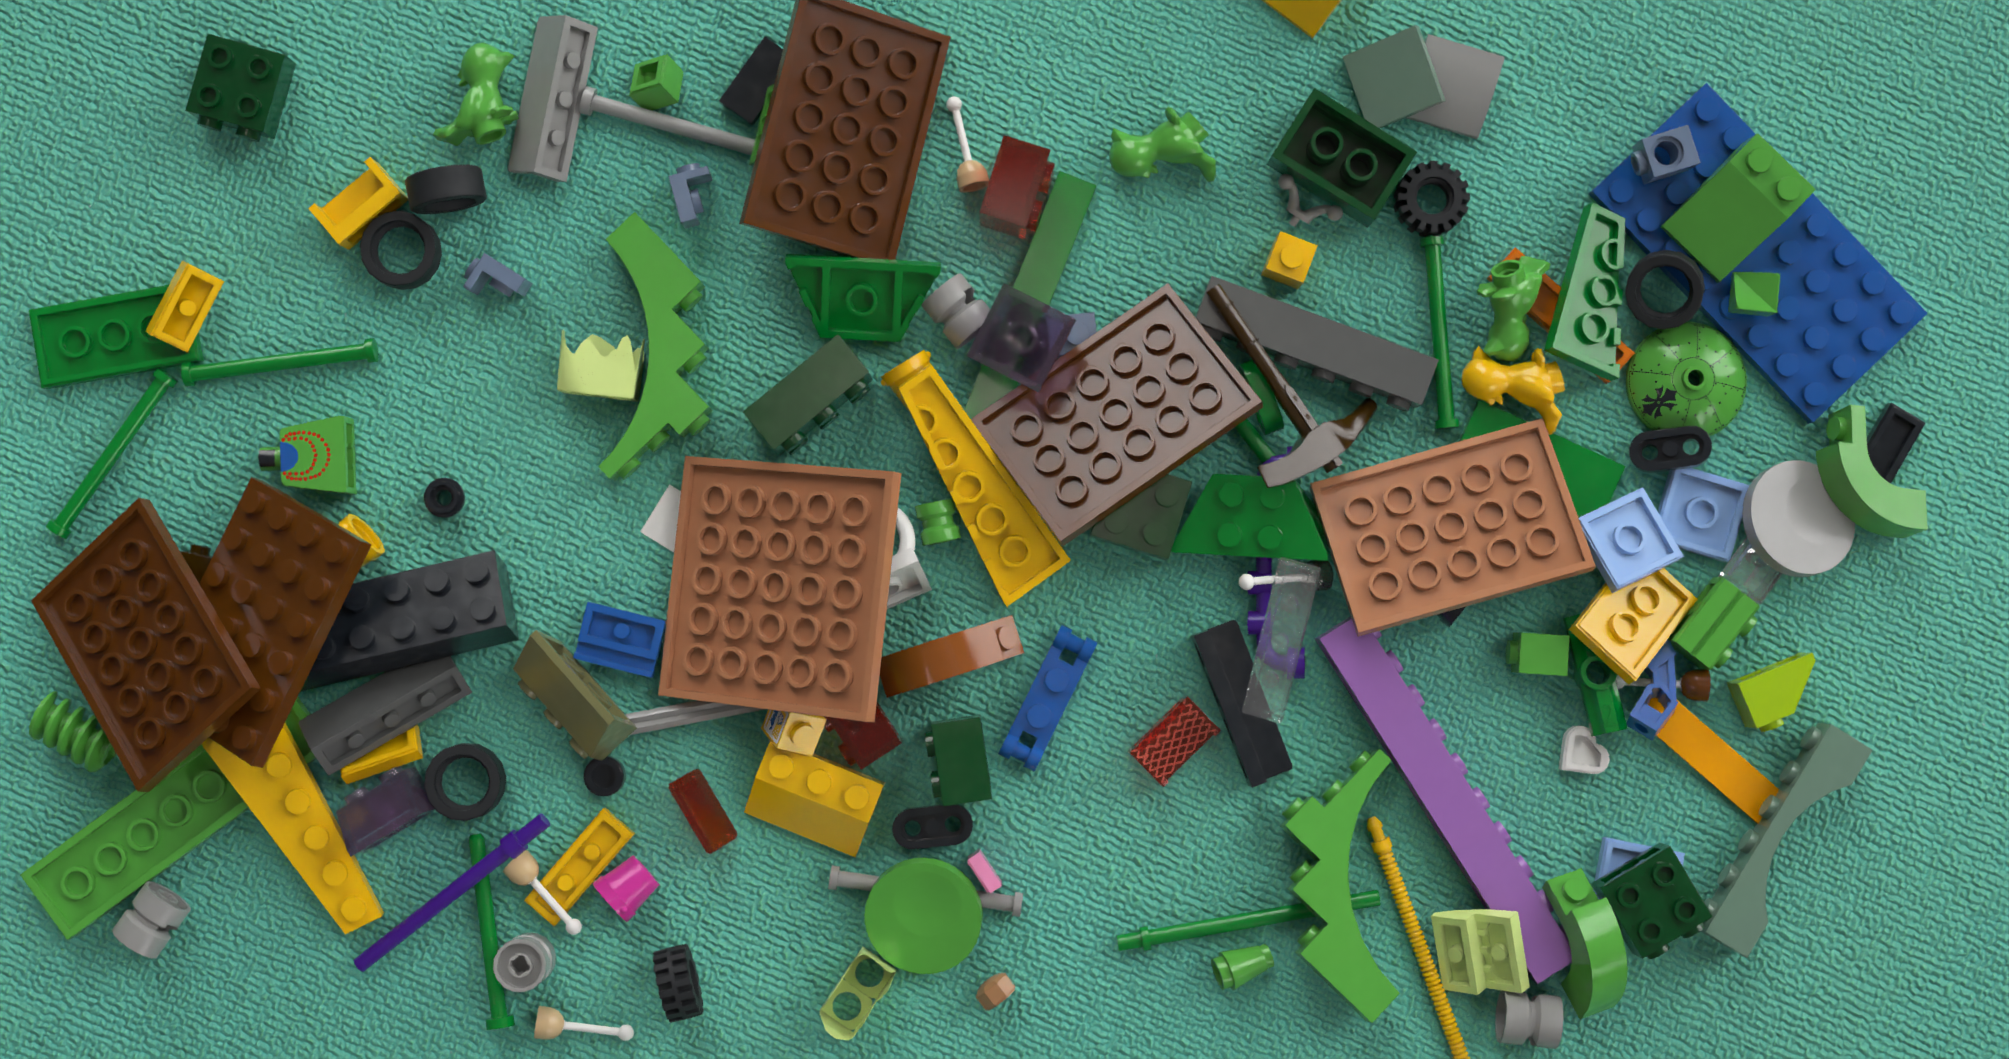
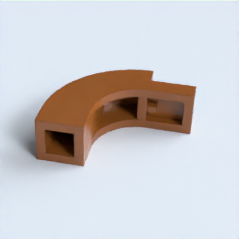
M1013 616L1000 618L883 656L881 658L880 678L886 697L914 690L1023 654L1024 650Z

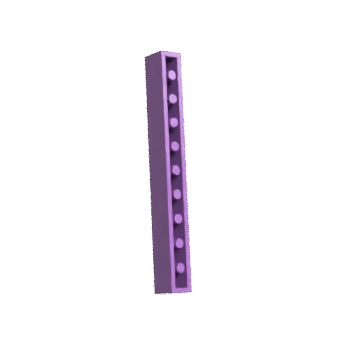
M1351 616L1316 637L1317 644L1484 908L1518 912L1528 978L1539 984L1572 963L1570 944L1563 925L1558 926L1551 915L1554 909L1542 889L1537 892L1530 882L1529 878L1534 876L1527 862L1521 855L1515 858L1507 844L1512 839L1500 821L1493 823L1487 814L1486 809L1490 807V804L1482 791L1477 786L1472 789L1464 777L1468 773L1465 764L1456 752L1450 755L1442 741L1447 739L1443 729L1434 718L1428 720L1420 708L1425 705L1422 696L1413 684L1407 687L1399 675L1403 671L1400 661L1391 650L1385 652L1377 639L1382 636L1381 632L1377 631L1358 637Z

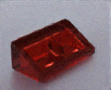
M694 769L668 784L670 792L706 853L711 854L738 836L736 829L701 770Z

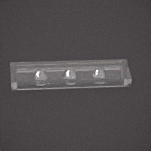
M1285 557L1279 559L1242 708L1243 713L1279 724L1283 721L1321 572L1320 567Z

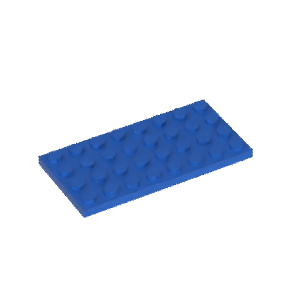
M1707 83L1650 135L1653 136L1688 125L1701 162L1689 171L1644 185L1641 175L1637 176L1633 170L1630 154L1588 193L1599 206L1625 218V233L1646 255L1652 252L1671 250L1682 252L1691 258L1661 226L1744 141L1755 135L1752 129ZM1656 147L1654 150L1656 160L1663 165H1669L1670 156L1668 152L1661 147ZM1813 193L1783 224L1720 282L1717 283L1695 261L1703 273L1705 284L1699 310L1734 344L1748 362L1808 424L1813 423L1928 314ZM1659 267L1688 298L1690 288L1685 275L1673 267ZM1732 272L1779 273L1780 286L1777 313L1768 317L1729 313Z

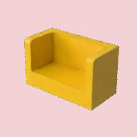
M371 157L364 161L369 169L323 208L315 203L308 208L333 239L347 250H350L362 239L364 230L373 219L386 212L396 211L408 201V197L384 168Z

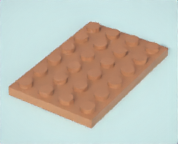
M1543 418L1310 483V491L1358 637L1591 572L1596 567Z

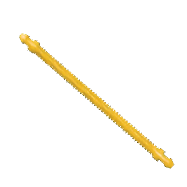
M1376 816L1367 819V830L1371 832L1374 840L1371 842L1372 849L1379 856L1378 859L1381 860L1380 864L1383 865L1382 869L1385 870L1384 875H1387L1385 878L1388 880L1387 883L1392 890L1391 894H1394L1393 899H1396L1395 904H1398L1396 907L1399 909V914H1401L1400 918L1403 919L1402 923H1405L1404 928H1407L1405 931L1409 933L1407 936L1410 938L1409 942L1412 943L1411 947L1414 948L1415 957H1418L1416 960L1420 962L1418 966L1421 967L1420 971L1423 972L1422 976L1425 977L1424 981L1428 991H1430L1429 995L1432 996L1431 1000L1434 1001L1433 1005L1436 1006L1435 1010L1439 1016L1438 1019L1441 1021L1442 1029L1445 1030L1444 1035H1447L1446 1040H1448L1447 1043L1450 1045V1050H1452L1453 1059H1470L1469 1053L1466 1051L1467 1048L1464 1046L1465 1043L1461 1032H1459L1460 1029L1456 1027L1458 1024L1455 1022V1017H1453L1454 1013L1451 1012L1452 1008L1446 997L1447 995L1443 993L1445 989L1442 988L1443 984L1440 983L1441 979L1438 978L1439 974L1435 968L1436 965L1433 963L1434 960L1431 959L1430 950L1427 949V941L1424 939L1423 931L1420 930L1419 921L1416 920L1417 915H1414L1416 912L1413 910L1414 907L1409 900L1410 896H1407L1408 891H1405L1407 888L1403 886L1405 883L1402 881V876H1400L1401 872L1398 871L1399 867H1396L1397 862H1394L1396 859L1392 857L1394 854L1391 852L1393 845L1390 837H1385L1382 830V822Z

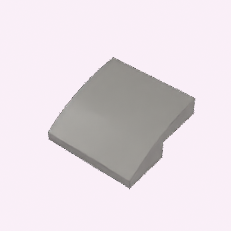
M1428 34L1425 38V44L1446 101L1409 116L1407 119L1477 139L1485 121L1505 57Z

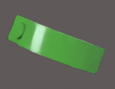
M1851 404L1829 414L1826 427L1829 446L1816 451V461L1822 483L1838 509L1861 528L1881 536L1906 538L1928 530L1926 490L1895 486L1882 478L1872 465L1867 449L1865 406Z
M1582 868L1547 880L1542 888L1562 923L1570 944L1572 956L1571 970L1561 982V985L1579 1019H1583L1615 1007L1626 989L1628 967L1621 930L1607 897L1598 899Z

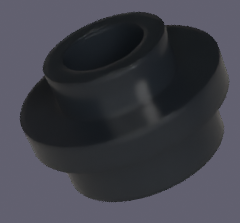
M438 478L427 486L424 493V502L429 512L433 515L449 518L458 514L463 508L465 492L457 481L450 478ZM448 490L452 495V500L448 505L444 506L440 503L439 496L443 491Z

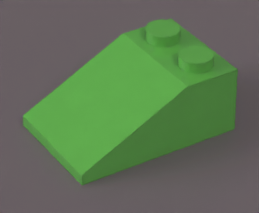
M1756 133L1744 141L1663 223L1661 228L1718 283L1783 224L1816 189L1763 137Z

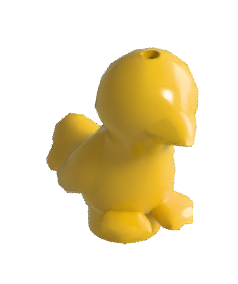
M1478 346L1473 352L1472 360L1466 364L1462 371L1461 381L1467 393L1477 399L1484 400L1490 405H1493L1495 402L1503 405L1502 394L1507 393L1520 403L1535 408L1542 416L1548 434L1552 435L1556 431L1559 420L1562 417V413L1554 403V395L1565 391L1563 376L1557 362L1546 363L1542 349L1537 348L1532 352L1531 361L1510 366L1502 365L1491 359Z

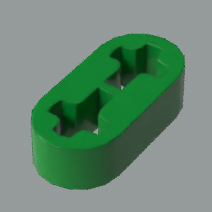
M1249 360L1239 364L1240 374L1262 400L1263 408L1257 411L1255 415L1263 434L1268 435L1284 429L1283 418L1276 398L1254 362Z

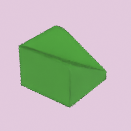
M668 54L635 64L629 96L641 108L652 111L679 102L683 71Z
M1732 272L1728 312L1766 317L1776 314L1780 274Z

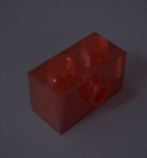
M878 701L876 704L875 722L825 717L827 719L824 726L828 732L835 729L843 741L838 748L850 766L857 763L861 770L903 742Z

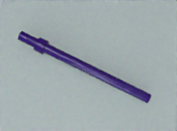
M540 813L520 830L510 831L500 839V845L357 956L353 960L355 966L361 972L366 971L510 857L515 859L528 849L529 842L551 826L546 816Z

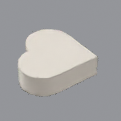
M1580 725L1568 728L1562 738L1559 769L1588 774L1603 772L1608 767L1610 761L1607 749L1602 745L1596 744V737H1591L1589 728Z

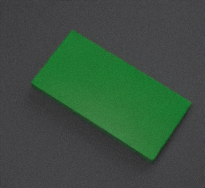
M169 285L29 310L40 383L43 389L153 371L157 368L164 369L181 366L182 363L203 362L199 332L188 353L146 332Z
M1478 400L1459 441L1527 423L1528 421ZM1554 433L1549 435L1578 518L1609 504L1626 466Z

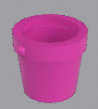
M634 855L604 877L600 876L593 883L599 894L626 922L636 915L637 909L660 885Z

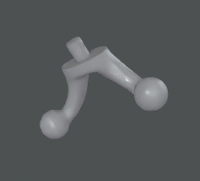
M1283 174L1279 177V186L1284 190H1289V201L1286 210L1293 214L1289 221L1290 225L1296 227L1300 219L1309 224L1314 218L1326 213L1328 218L1333 221L1342 218L1343 210L1338 205H1319L1305 211L1301 210L1299 193L1293 177L1289 174Z

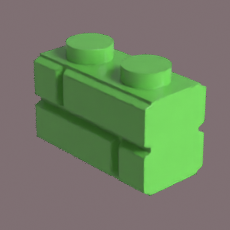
M1712 577L1698 595V600L1667 639L1677 652L1684 655L1686 659L1698 668L1711 670L1713 667L1718 669L1726 663L1733 652L1729 646L1738 635L1744 637L1751 631L1758 620L1754 614L1760 608L1755 601L1742 593L1727 579Z

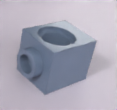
M1688 125L1641 139L1632 146L1631 164L1637 176L1641 175L1644 185L1689 171L1701 163ZM1656 147H1661L1668 152L1670 156L1669 165H1663L1656 160L1654 155Z

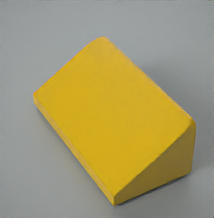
M182 261L158 305L146 332L188 353L224 281Z

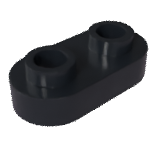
M1697 426L1646 431L1638 434L1632 440L1629 447V455L1632 464L1638 470L1646 473L1694 468L1708 460L1712 451V442L1708 433ZM1688 441H1694L1699 445V450L1697 453L1689 455L1684 452L1683 445ZM1648 446L1655 447L1658 451L1657 457L1653 460L1645 459L1642 456L1644 448Z
M959 804L913 807L901 811L896 816L892 832L897 843L907 849L957 845L967 840L973 828V819L970 812ZM950 816L959 818L961 822L960 828L956 831H950L945 825L946 819ZM911 820L917 821L921 826V831L916 835L908 834L905 829L907 822Z

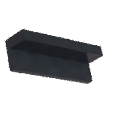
M1230 620L1191 635L1248 786L1253 788L1266 783V779L1291 770L1293 767L1238 622Z

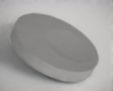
M1800 460L1779 463L1761 472L1752 481L1746 492L1742 512L1746 535L1757 555L1776 571L1793 577L1814 576L1838 565L1849 552L1854 539L1855 523L1847 518L1830 498L1822 483L1816 464Z

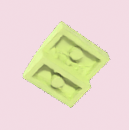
M1471 909L1435 912L1431 915L1441 980L1445 990L1479 995L1486 988L1523 993L1530 987L1517 911Z

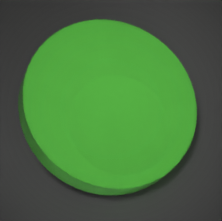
M933 858L904 860L884 871L871 888L864 913L866 932L875 950L893 966L916 974L943 972L962 962L977 943L983 919L979 894L969 878L951 864Z

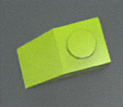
M1799 652L1727 682L1745 727L1759 728L1761 732L1770 731L1784 724L1782 718L1795 713L1816 661L1813 653Z

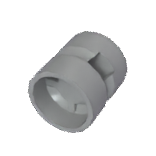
M961 273L946 281L921 305L935 323L944 324L943 333L956 349L966 345L996 319V315L983 299L975 300L973 298L975 290Z
M147 881L132 901L135 909L126 910L112 929V932L126 947L152 959L158 957L171 939L168 932L169 929L177 930L191 908L182 897L169 888L152 881Z
M526 932L514 937L497 951L494 958L493 971L497 981L504 988L512 992H526L534 989L552 973L556 965L554 947L546 937L538 933Z
M1500 992L1495 1014L1497 1042L1522 1045L1528 1038L1531 1045L1556 1049L1559 1046L1564 1021L1563 1002L1560 996L1540 994L1534 996L1530 1001L1525 992Z

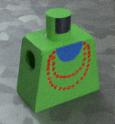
M335 416L284 427L279 432L280 447H261L259 449L258 460L261 471H281L283 486L349 495L357 494L354 419Z

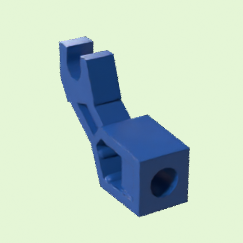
M1666 640L1644 669V672L1651 679V684H1648L1626 723L1628 727L1651 741L1654 740L1673 715L1678 705L1674 660L1676 652L1669 640ZM1651 698L1658 699V702L1664 707L1663 713L1647 705Z

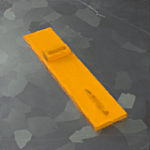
M1650 699L1647 705L1663 713L1664 707L1658 702V699ZM1678 701L1673 715L1657 734V737L1754 822L1759 824L1762 816L1759 815L1762 803L1769 795L1776 796L1780 789Z

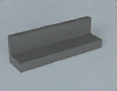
M448 656L386 671L300 720L299 726L310 750L329 776L471 694L472 691L452 657Z

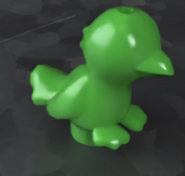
M477 43L465 52L462 58L461 69L457 76L461 79L459 87L469 84L470 89L463 98L455 120L445 127L435 129L433 136L437 140L459 146L469 136L474 137L477 144L484 145L495 142L506 134L504 125L512 124L513 121L519 118L517 111L503 104L498 84L503 70L515 57L513 54L501 52L495 46L487 43Z
M1168 106L1165 109L1168 121L1161 123L1152 132L1142 136L1130 135L1113 127L1111 133L1113 144L1110 148L1109 161L1111 167L1124 177L1139 176L1150 178L1151 173H1158L1157 167L1153 164L1156 160L1176 164L1190 163L1200 169L1203 177L1208 182L1214 181L1217 176L1215 158L1205 153L1200 146V143L1209 134L1189 111L1180 118L1176 111Z
M1521 256L1519 261H1502L1491 269L1492 282L1479 284L1477 294L1482 297H1489L1494 312V322L1489 329L1487 344L1484 347V352L1487 355H1493L1501 361L1510 362L1518 359L1526 351L1529 345V329L1525 324L1527 320L1526 313L1533 306L1537 298L1542 275L1550 268L1551 264L1546 260Z

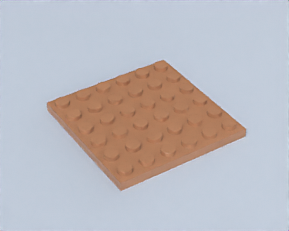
M685 456L658 695L875 722L902 473Z

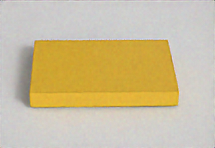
M1663 568L1614 593L1611 592L1605 582L1569 630L1629 685L1638 679L1698 599Z

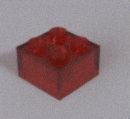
M1006 135L1003 136L979 212L980 226L1024 240L1026 239L1028 229L1036 232L1043 210V202L1039 201L1038 198L1040 192L1048 194L1055 172L1056 163L1049 161L1050 149Z

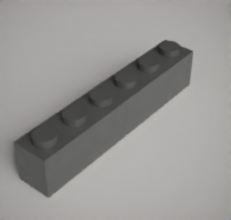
M1211 276L1195 318L1214 341L1221 342L1222 337L1237 342L1236 349L1247 353L1245 350H1242L1243 346L1222 315L1217 313L1218 309L1206 293L1220 283L1230 300L1234 301L1233 304L1256 338H1259L1258 341L1266 353L1275 356L1274 363L1296 370L1297 365L1312 370L1311 376L1326 383L1333 384L1335 379L1350 384L1349 391L1364 397L1371 398L1372 393L1388 398L1386 401L1387 405L1408 412L1410 407L1417 408L1423 404L1438 359L1220 278Z

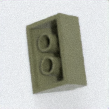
M535 630L527 640L513 668L521 678L518 682L519 687L532 700H535L537 697L547 707L543 711L545 717L556 728L561 729L564 727L573 737L569 744L581 757L586 759L589 756L600 761L604 760L637 727L581 663L573 658L574 655L560 640Z

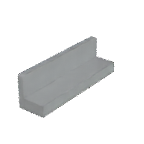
M567 15L539 17L518 115L519 119L517 120L508 163L509 172L534 174L556 182H567L581 114L579 112L580 102L587 84L598 27Z

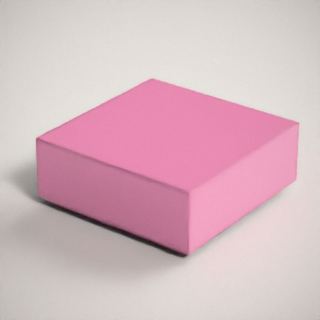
M980 848L968 856V865L987 893L991 894L1002 886L1001 879Z

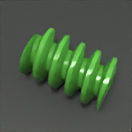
M51 692L40 702L34 712L29 725L30 737L34 740L43 738V744L48 748L57 746V752L61 756L71 754L70 759L75 764L85 762L84 767L88 772L100 770L115 757L116 752L103 729L98 730L96 728L98 720L95 714L85 722L82 720L86 711L83 706L78 707L71 714L69 709L72 700L65 698L59 705H56L55 701L58 692Z

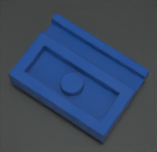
M587 602L573 658L653 678L665 634L666 621Z

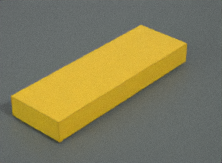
M603 808L540 883L568 913L635 833L607 808ZM535 889L525 898L524 901L554 927L562 920Z

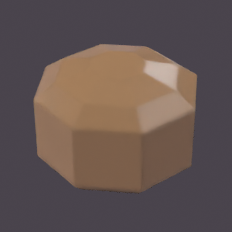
M1006 973L995 974L981 984L977 990L976 999L985 1010L989 1011L1015 991V984Z

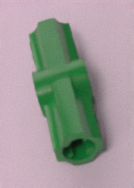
M1580 614L1563 618L1566 633L1570 636L1569 646L1575 667L1573 672L1574 680L1580 688L1591 737L1628 729L1616 683L1617 674L1569 630ZM1590 663L1598 664L1604 671V678L1600 684H1594L1587 678L1586 669Z

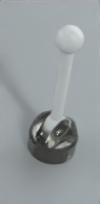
M1310 560L1305 562L1300 568V573L1261 577L1243 574L1239 578V586L1244 590H1250L1254 585L1300 581L1310 591H1326L1333 584V569L1329 561Z

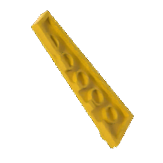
M929 364L897 388L1001 600L1008 607L1069 563L1071 559L1009 475L937 371Z
M286 722L263 768L249 765L210 738H207L201 744L344 934L352 932L383 916L384 911Z

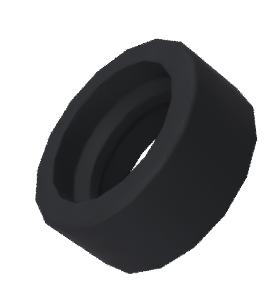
M448 165L416 172L405 180L410 210L417 214H440L464 210L477 206L487 199L482 169L475 165Z
M401 210L386 212L373 219L364 230L360 243L361 260L368 273L384 285L400 290L417 288L428 282L438 270L442 257L441 242L433 227L417 215ZM399 227L409 228L418 233L424 243L425 251L418 267L409 273L402 274L387 270L382 265L378 255L380 240L388 231Z
M1671 250L1652 252L1639 260L1628 276L1625 289L1627 306L1635 318L1648 327L1663 330L1679 327L1691 320L1701 307L1705 290L1703 273L1695 261L1682 252ZM1668 266L1676 268L1688 280L1690 288L1688 299L1682 307L1673 312L1662 313L1654 311L1642 299L1640 290L1642 280L1648 272L1657 267Z
M462 743L443 749L432 759L425 772L424 788L428 801L438 813L451 820L468 821L486 815L499 804L505 792L506 774L502 762L493 751L480 744ZM460 758H472L480 762L486 769L489 777V786L485 796L477 803L469 806L458 805L451 801L444 793L442 786V777L447 766Z

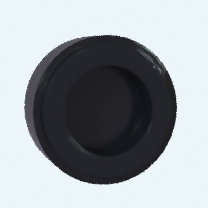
M607 756L602 761L593 759L584 770L585 785L590 792L597 796L604 797L615 794L625 783V768L617 758Z

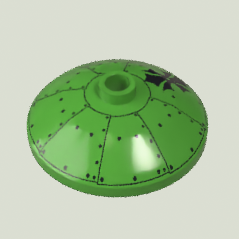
M1686 322L1676 328L1656 329L1647 335L1635 348V354L1630 358L1626 370V392L1634 413L1650 430L1697 426L1705 430L1709 436H1712L1724 429L1738 414L1746 394V370L1737 348L1720 331L1705 324ZM1691 371L1699 376L1700 380L1697 386L1690 384L1688 381V375Z

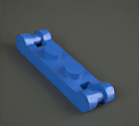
M1061 625L998 753L1007 759L1012 756L1024 762L1023 767L1033 772L1037 768L1098 643L1088 637L1083 640L1071 634L1072 629ZM1064 648L1078 654L1073 665L1059 659ZM1023 731L1037 737L1032 748L1018 742Z

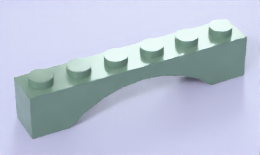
M1818 723L1816 727L1812 726L1806 731L1800 742V746L1803 748L1795 761L1791 760L1780 774L1779 780L1782 782L1778 788L1780 790L1776 796L1769 795L1759 809V815L1762 816L1759 824H1756L1753 830L1749 829L1743 835L1738 844V849L1740 850L1733 864H1727L1721 871L1717 880L1719 887L1712 899L1707 898L1704 901L1713 917L1703 922L1705 928L1701 932L1746 958L1768 924L1766 910L1767 877L1772 857L1782 836L1794 820L1812 803L1835 790L1852 785L1873 751L1832 724Z

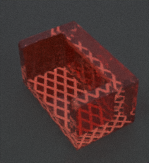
M1184 695L1128 752L1164 787L1169 783L1168 779L1212 736H1216L1221 730L1188 696Z

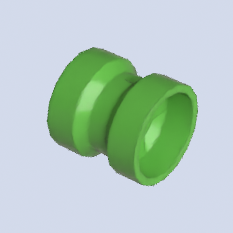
M952 499L915 506L917 519L922 521L923 531L920 534L923 546L961 538L959 526L954 523L953 519L956 509Z

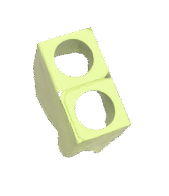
M562 330L557 390L566 394L638 402L643 372L645 340L643 339L641 348H637L632 352L631 341L628 335L621 339L617 349H615L614 346L601 337L592 334L580 344L575 353H572L566 345L565 331Z
M862 947L820 1008L819 1014L828 1034L835 1039H852L864 1024L876 1002L889 990L897 969L865 947ZM865 959H873L884 970L882 981L874 987L861 985L855 975L857 965ZM851 992L861 1002L860 1013L852 1020H842L833 1011V1001L840 993Z

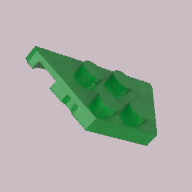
M786 254L785 264L788 270H791L798 285L799 294L804 305L812 315V322L820 338H833L838 334L842 339L900 342L915 313L918 312L925 300V296L933 282L941 272V262Z
M1212 474L1175 539L1171 550L1174 553L1328 561V552L1321 540L1296 480L1282 486L1267 488L1261 476Z

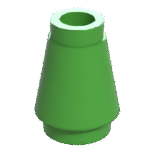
M1262 944L1260 946L1219 952V957L1211 959V966L1222 990L1227 988L1235 990L1267 969L1274 967V960L1269 947L1266 944Z

